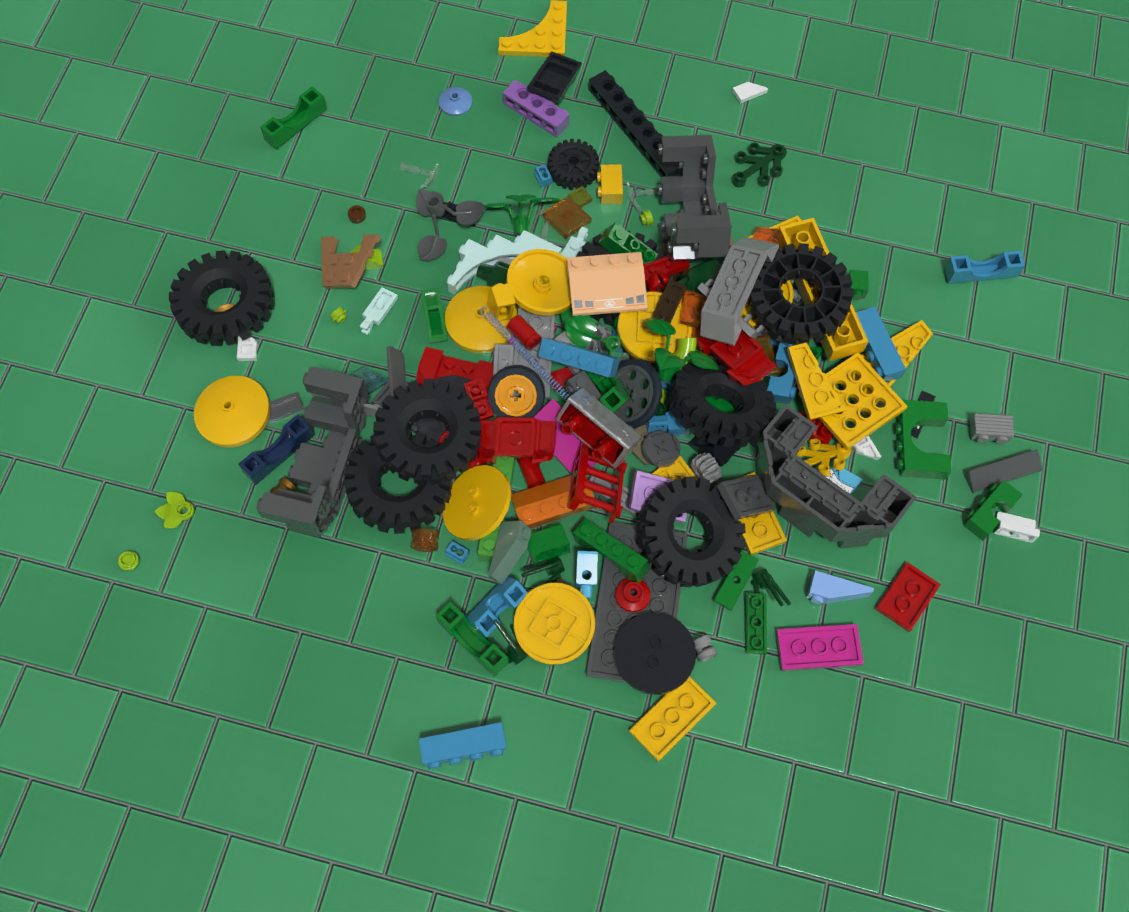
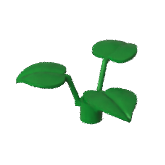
M528 194L520 196L508 195L506 199L515 200L519 204V215H515V218L511 209L512 204L490 203L485 205V209L500 207L507 209L511 222L514 223V234H522L524 230L528 232V223H530V217L535 204L551 201L560 205L561 201L558 198H536V196ZM531 199V205L526 218V215H522V204Z
M578 315L565 321V332L570 341L577 346L586 347L590 344L591 338L602 341L604 349L609 351L608 355H612L613 351L618 350L621 346L618 333H616V336H607L605 338L593 335L596 332L597 326L590 316ZM619 315L616 317L614 321V326L616 329Z
M645 319V323L651 331L665 335L667 338L665 349L656 348L654 351L655 360L659 367L658 375L662 380L671 381L675 371L679 372L680 368H683L687 361H691L700 368L719 370L714 360L703 352L690 351L689 356L682 360L679 356L668 351L670 335H675V328L662 319Z

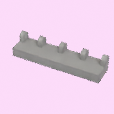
M709 279L706 283L702 282L697 288L708 297L712 289L710 286L714 281ZM748 314L745 318L740 315L737 323L746 334L756 339L765 327L760 325L755 329L749 323L752 318L751 314Z

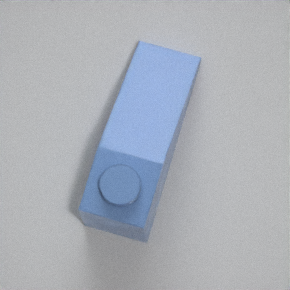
M815 570L811 576L806 598L811 599V602L816 604L834 603L867 598L872 594L874 588Z

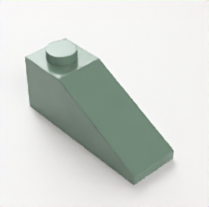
M501 522L488 577L499 585L503 584L528 547L531 529L524 522Z

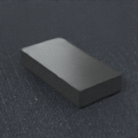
M298 392L270 402L271 413L268 423L304 411Z

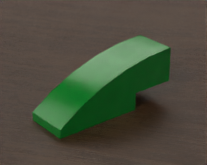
M439 288L420 290L429 342L448 341Z

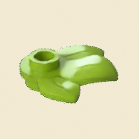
M167 492L166 499L168 503L155 510L157 516L165 520L164 528L167 529L178 527L182 521L190 519L194 514L193 505L185 501L184 496L177 492ZM184 509H188L185 514H182Z

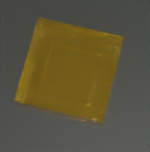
M583 186L568 194V198L577 209L589 204L593 199Z

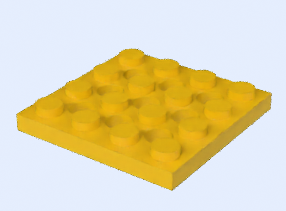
M857 352L825 374L828 378V383L837 393V398L841 405H844L846 411L842 414H833L819 419L842 446L849 450L904 412L908 406ZM857 374L859 375L860 379L853 380L851 379L850 375ZM843 384L846 389L838 390L835 385ZM868 387L872 390V393L866 394L862 389ZM854 397L858 403L851 404L847 399ZM882 401L885 407L879 408L875 405V402ZM867 411L870 417L863 418L860 412ZM851 421L855 424V427L848 428L845 422Z

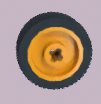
M510 365L504 367L494 375L489 384L488 402L498 417L533 418L541 410L545 400L544 383L540 376L527 366ZM514 390H518L520 396H515L513 394Z

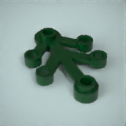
M755 142L751 143L749 153L753 155L757 153L768 155L765 157L749 156L745 152L739 151L736 155L738 163L755 164L743 172L735 173L732 184L737 188L743 187L746 184L747 178L761 169L759 184L767 186L770 181L768 175L769 162L774 160L772 175L780 177L783 172L781 160L787 154L786 148L780 144H775L769 148L760 147Z

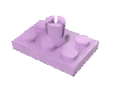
M641 471L634 472L628 510L640 512L651 494L673 480ZM682 513V516L676 517L675 522L685 523L687 513Z

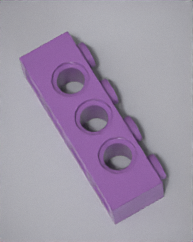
M514 80L503 92V104L556 138L569 125V113L565 109H561L552 101L527 90L525 84Z

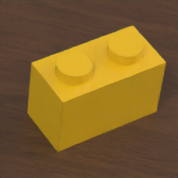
M622 164L601 165L600 172H597V182H600V186L597 188V196L601 197V204H622Z
M498 283L491 287L487 306L489 311H491V318L495 316L494 319L497 318L498 322L510 320L516 302L510 284Z

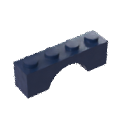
M297 414L283 426L280 436L272 445L259 452L253 451L238 464L242 472L257 485L296 452V449L300 448L301 443H306L314 436L311 426Z

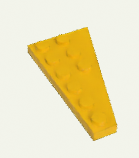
M923 320L891 338L905 368L933 335ZM866 353L862 354L861 356L867 361ZM857 374L850 375L851 379L853 380L860 379L859 375ZM897 379L886 383L891 387ZM868 387L862 389L866 394L872 393V390ZM851 397L855 404L858 403L856 398ZM861 411L865 417L868 416L869 413L867 411Z

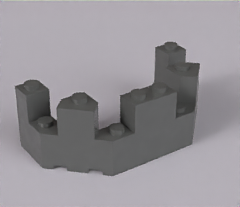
M712 135L662 136L661 144H658V155H661L662 162H678V169H681V176L661 177L660 184H658V195L661 197V204L682 203V209H680L679 213H664V220L660 221L662 242L666 243L667 252L670 253V261L692 262L711 261L713 259L719 261L724 259L729 251L732 226L727 203H719L717 208L713 189L716 153Z
M310 366L308 373H305L303 376V384L306 391L326 396L330 399L314 396L310 400L309 406L305 407L303 417L310 426L330 430L328 437L325 436L323 447L301 443L300 448L296 449L295 462L293 466H290L288 476L294 485L307 488L305 494L281 488L278 489L277 494L264 492L263 497L258 500L257 510L262 518L285 523L290 531L320 538L323 534L322 529H327L332 523L331 517L336 518L339 514L346 493L344 480H346L344 475L345 467L349 465L348 459L352 452L358 453L357 446L363 439L359 437V433L365 424L366 413L362 412L363 404H367L368 393L363 378Z
M785 404L762 432L758 442L760 457L756 464L758 476L766 489V494L782 505L779 515L809 537L817 531L830 542L839 541L840 548L867 546L873 538L887 537L917 497L883 473L862 502L854 498L796 456L818 426Z

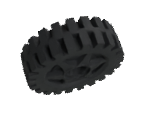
M570 139L569 143L567 140H563V144L559 142L557 147L554 146L548 156V171L557 186L560 187L562 185L563 189H566L568 186L569 190H573V187H576V190H580L581 186L584 189L587 187V184L590 186L595 181L599 170V156L591 144L588 146L586 141L581 143L580 139H577V142H574V139Z

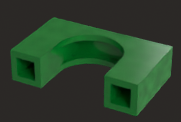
M902 400L908 407L904 412L896 416L898 423L895 427V434L898 435L896 452H899L897 470H900V477L946 480L951 474L950 455L931 454L921 451L912 441L911 430L918 426L943 427L948 421L947 403Z

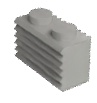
M974 413L969 419L971 440H977L979 443L994 441L997 444L1009 442L1014 436L1013 416Z

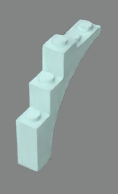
M525 230L516 237L514 243L497 234L493 240L488 242L487 247L468 239L459 249L460 261L456 266V271L447 279L448 292L455 295L467 281L476 275L480 263L494 266L498 261V257L515 259L519 254L532 249H547L561 254L562 248Z

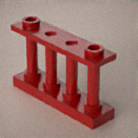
M581 442L575 455L568 509L575 511L579 504L585 503L608 511V522L613 523L616 517H620L623 510L621 496L627 464L623 461L614 469L603 459L595 460L589 447ZM592 461L614 469V475L594 469L587 463ZM588 474L613 483L612 489L588 481L586 475ZM586 488L611 497V504L586 496L584 489Z

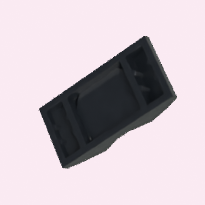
M551 51L527 86V90L559 102L564 98L569 86L574 83L582 63Z

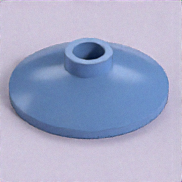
M451 87L440 94L439 107L448 115H462L471 108L472 96L463 88Z

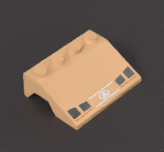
M641 252L567 258V275L569 277L573 316L645 311L648 309Z

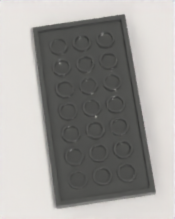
M618 522L610 523L608 534L641 556L646 554L645 548L639 549L637 540L642 536L641 533H636L637 525ZM673 531L677 543L686 550L688 533ZM604 557L595 616V631L591 642L586 676L626 683L620 676L614 661V646L620 630L631 619L646 613H662L677 619L681 590L680 583L673 585L665 581L666 576L662 575L659 577L652 571L655 565L650 563V570L642 579L648 585L651 592L649 604L639 612L625 611L616 602L615 590L617 585L627 577L622 575L619 569ZM635 591L630 592L632 596L637 595Z

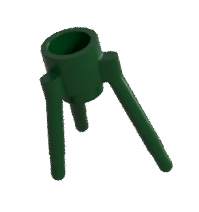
M557 557L534 565L524 566V570H532L522 573L521 576L525 577L546 570L549 576L553 575L544 583L547 584L561 578L560 573L564 572L565 569L561 559Z
M767 569L759 570L753 574L755 581L751 583L755 593H760L759 587L762 590L769 588L780 606H783V602L779 595L787 605H791V602L776 584L772 575H769Z
M495 619L493 621L511 646L507 650L509 654L503 650L501 651L508 656L509 664L512 662L515 665L519 664L528 654L521 648L519 643H513L503 627ZM511 624V625H510V628H511L512 633H513V635H514V637H515V639H516L515 632H514V625Z

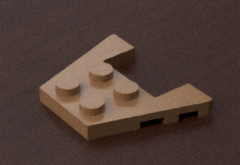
M377 234L363 235L360 251L356 253H335L338 239L334 236L321 237L322 286L326 289L355 288L366 268L364 264L367 258L372 257L374 253L372 249L375 243H379L381 237Z

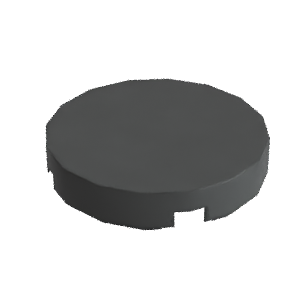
M663 430L648 434L642 446L645 459L657 467H668L674 464L681 450L680 442L676 436L670 435L667 431Z

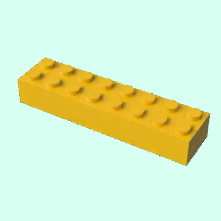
M814 218L779 227L777 241L782 250L784 245L793 244L794 249H798L799 243L809 244V251H813L814 247L818 246L824 249L823 256L826 257L829 253ZM794 278L805 306L812 305L815 300L818 301L820 299L818 289L813 283L803 278ZM852 303L841 327L838 326L837 331L830 337L825 334L824 340L820 341L829 361L850 356L857 352H864L868 344V339Z

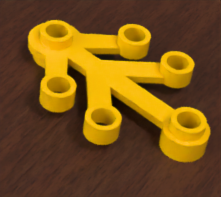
M811 439L809 442L811 450H807L803 445L796 456L812 457L804 460L810 466L821 462L818 466V471L824 476H828L830 473V458L836 457L833 462L834 469L843 470L845 468L844 459L849 457L852 448L846 450L841 443L828 445L821 444V441L818 439Z

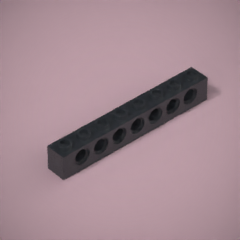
M605 70L590 78L588 90L660 177L681 176L678 162H662L661 155H658V144H661L663 135L658 133L653 123L646 119L643 111L636 107L633 99L625 94L624 89L616 83L614 77Z

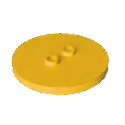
M646 292L648 309L645 311L620 312L617 321V333L625 350L633 357L643 359L652 364H657L654 356L655 349H665L667 338L649 330L645 319L653 317L663 295L661 292ZM679 303L670 323L676 330L675 335H670L668 351L673 354L677 351L678 339L691 338L692 333L690 316L681 303Z
M489 465L476 466L462 473L452 484L449 503L445 502V510L443 511V520L449 532L459 539L466 541L478 540L493 532L504 519L510 505L511 487L507 477L501 471Z
M547 583L529 591L518 605L514 616V632L521 648L534 660L549 665L565 664L578 658L590 645L595 631V617L587 598L577 589L562 583Z

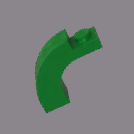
M584 370L600 389L603 396L599 400L610 411L615 413L629 400V394L617 375L615 377H606Z

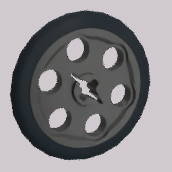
M637 358L628 359L619 363L616 375L625 386L629 394V400L614 414L627 425L636 429L645 425L657 412L662 397V384L656 369L649 362ZM635 370L636 377L635 379L631 380V372ZM648 379L649 386L644 390L643 383ZM646 398L647 405L645 408H642L641 402ZM629 408H632L633 413L631 417L628 418L627 411Z

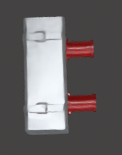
M583 387L568 398L556 417V420L562 424L561 430L564 434L570 435L573 433L593 450L591 454L595 460L603 459L614 469L629 457L642 438L641 435L633 430L634 428L622 421Z

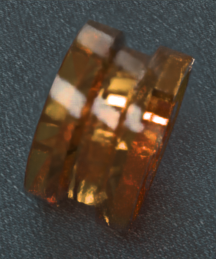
M424 528L412 531L413 540L410 547L413 550L420 552H435L438 550L437 541L439 540V533L437 531Z

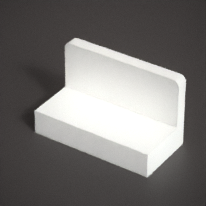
M1000 511L996 513V518L1000 522L994 528V534L1033 543L1039 538L1040 530L1035 529V520Z

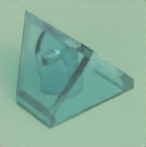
M366 366L349 374L350 376L363 378L368 395L383 387L389 381L388 376L369 370Z

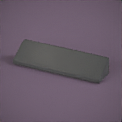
M387 346L390 396L394 397L393 390L399 386L406 390L404 356L401 351Z
M1036 449L968 471L965 478L972 493L992 487L995 483L999 485L1003 480L1008 482L1042 471L1039 452Z

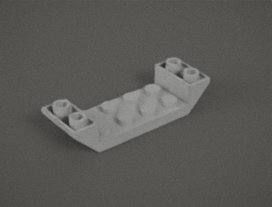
M744 237L731 245L701 311V337L735 346L742 330L737 323L764 262L773 261L779 244Z
M519 306L518 315H521L542 339H554L556 315H536ZM542 339L535 348L527 350L523 354L525 358L532 354L528 359L522 357L524 350L517 352L518 347L522 344L520 342L515 349L514 365H523L534 370L544 383L545 399H549L551 379L545 381L544 378L548 380L551 377L552 360L538 357ZM534 356V358L530 361V363H532L531 366V364H529V362L527 361H529ZM514 390L513 394L515 396H520L518 390Z

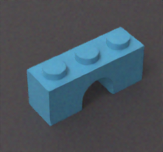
M780 342L776 355V365L788 371L781 377L771 376L767 391H772L775 397L773 401L790 404L791 399L796 396L797 387H795L796 378L787 348L794 345L789 344L787 346Z
M507 576L503 584H498L466 618L481 635L488 637L496 628L493 621L496 619L499 624L501 623L497 619L499 614L508 607L516 608L528 592L518 580Z

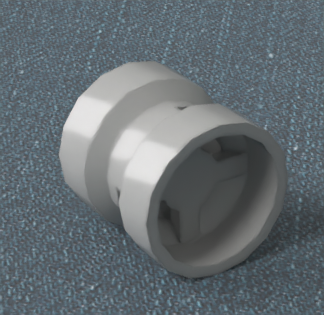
M709 635L702 636L694 641L699 662L707 661L718 654L716 648L711 645L712 640Z

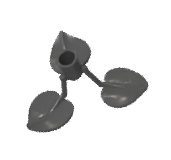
M419 189L416 198L417 211L423 217L432 216L436 236L428 235L420 240L417 248L420 260H434L440 257L446 249V240L439 238L436 217L442 216L445 210H447L453 216H457L456 220L459 224L468 226L478 221L485 210V205L477 201H463L456 206L457 212H454L447 204L443 205L444 198L442 194Z

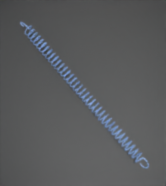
M504 325L501 326L500 329H499V333H501V335L507 334L506 332H505L504 334H502V332H500V330L504 327ZM511 332L508 333L506 336V340H508V342L509 339H507V337L511 334ZM527 349L524 350L522 353V357H524V359H528L532 356V354H530L527 358L523 356ZM534 356L529 361H527L529 362V364H531V366L532 363H530V361L534 358ZM555 378L550 382V386H552V388L558 382L556 381L553 385H551Z

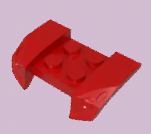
M741 330L735 346L703 337L697 338V343L702 352L707 355L712 353L729 369L726 371L729 380L738 382L740 385L746 386L758 382L777 368L766 357L763 347L743 330Z
M425 347L418 366L416 380L420 386L423 385V379L435 380L450 375L465 377L471 381L482 378L488 393V387L493 378L494 363L479 360L477 364L445 356L442 350Z
M497 417L495 420L480 421L481 444L478 450L479 460L496 464L497 457L532 458V463L537 465L553 459L556 446V421L536 420V418Z

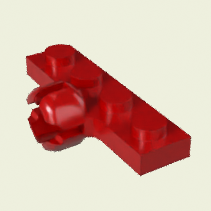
M670 256L643 264L645 285L649 287L651 292H659L658 287L664 292L669 276L690 268V263L688 261H670Z

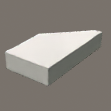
M750 82L743 83L732 89L740 104L766 94L768 91L767 87Z
M238 335L237 360L257 361V341L252 337L242 341Z
M869 436L852 447L857 454L879 460L882 457Z

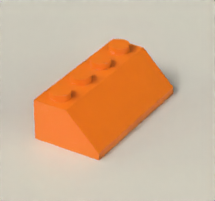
M573 475L511 494L518 520L524 522L530 529L596 507L583 503L579 504L575 511L568 509ZM584 489L586 496L595 498L593 491Z

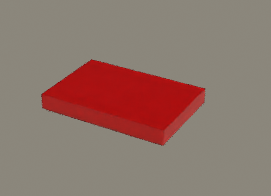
M906 562L875 610L907 632H910L941 584Z

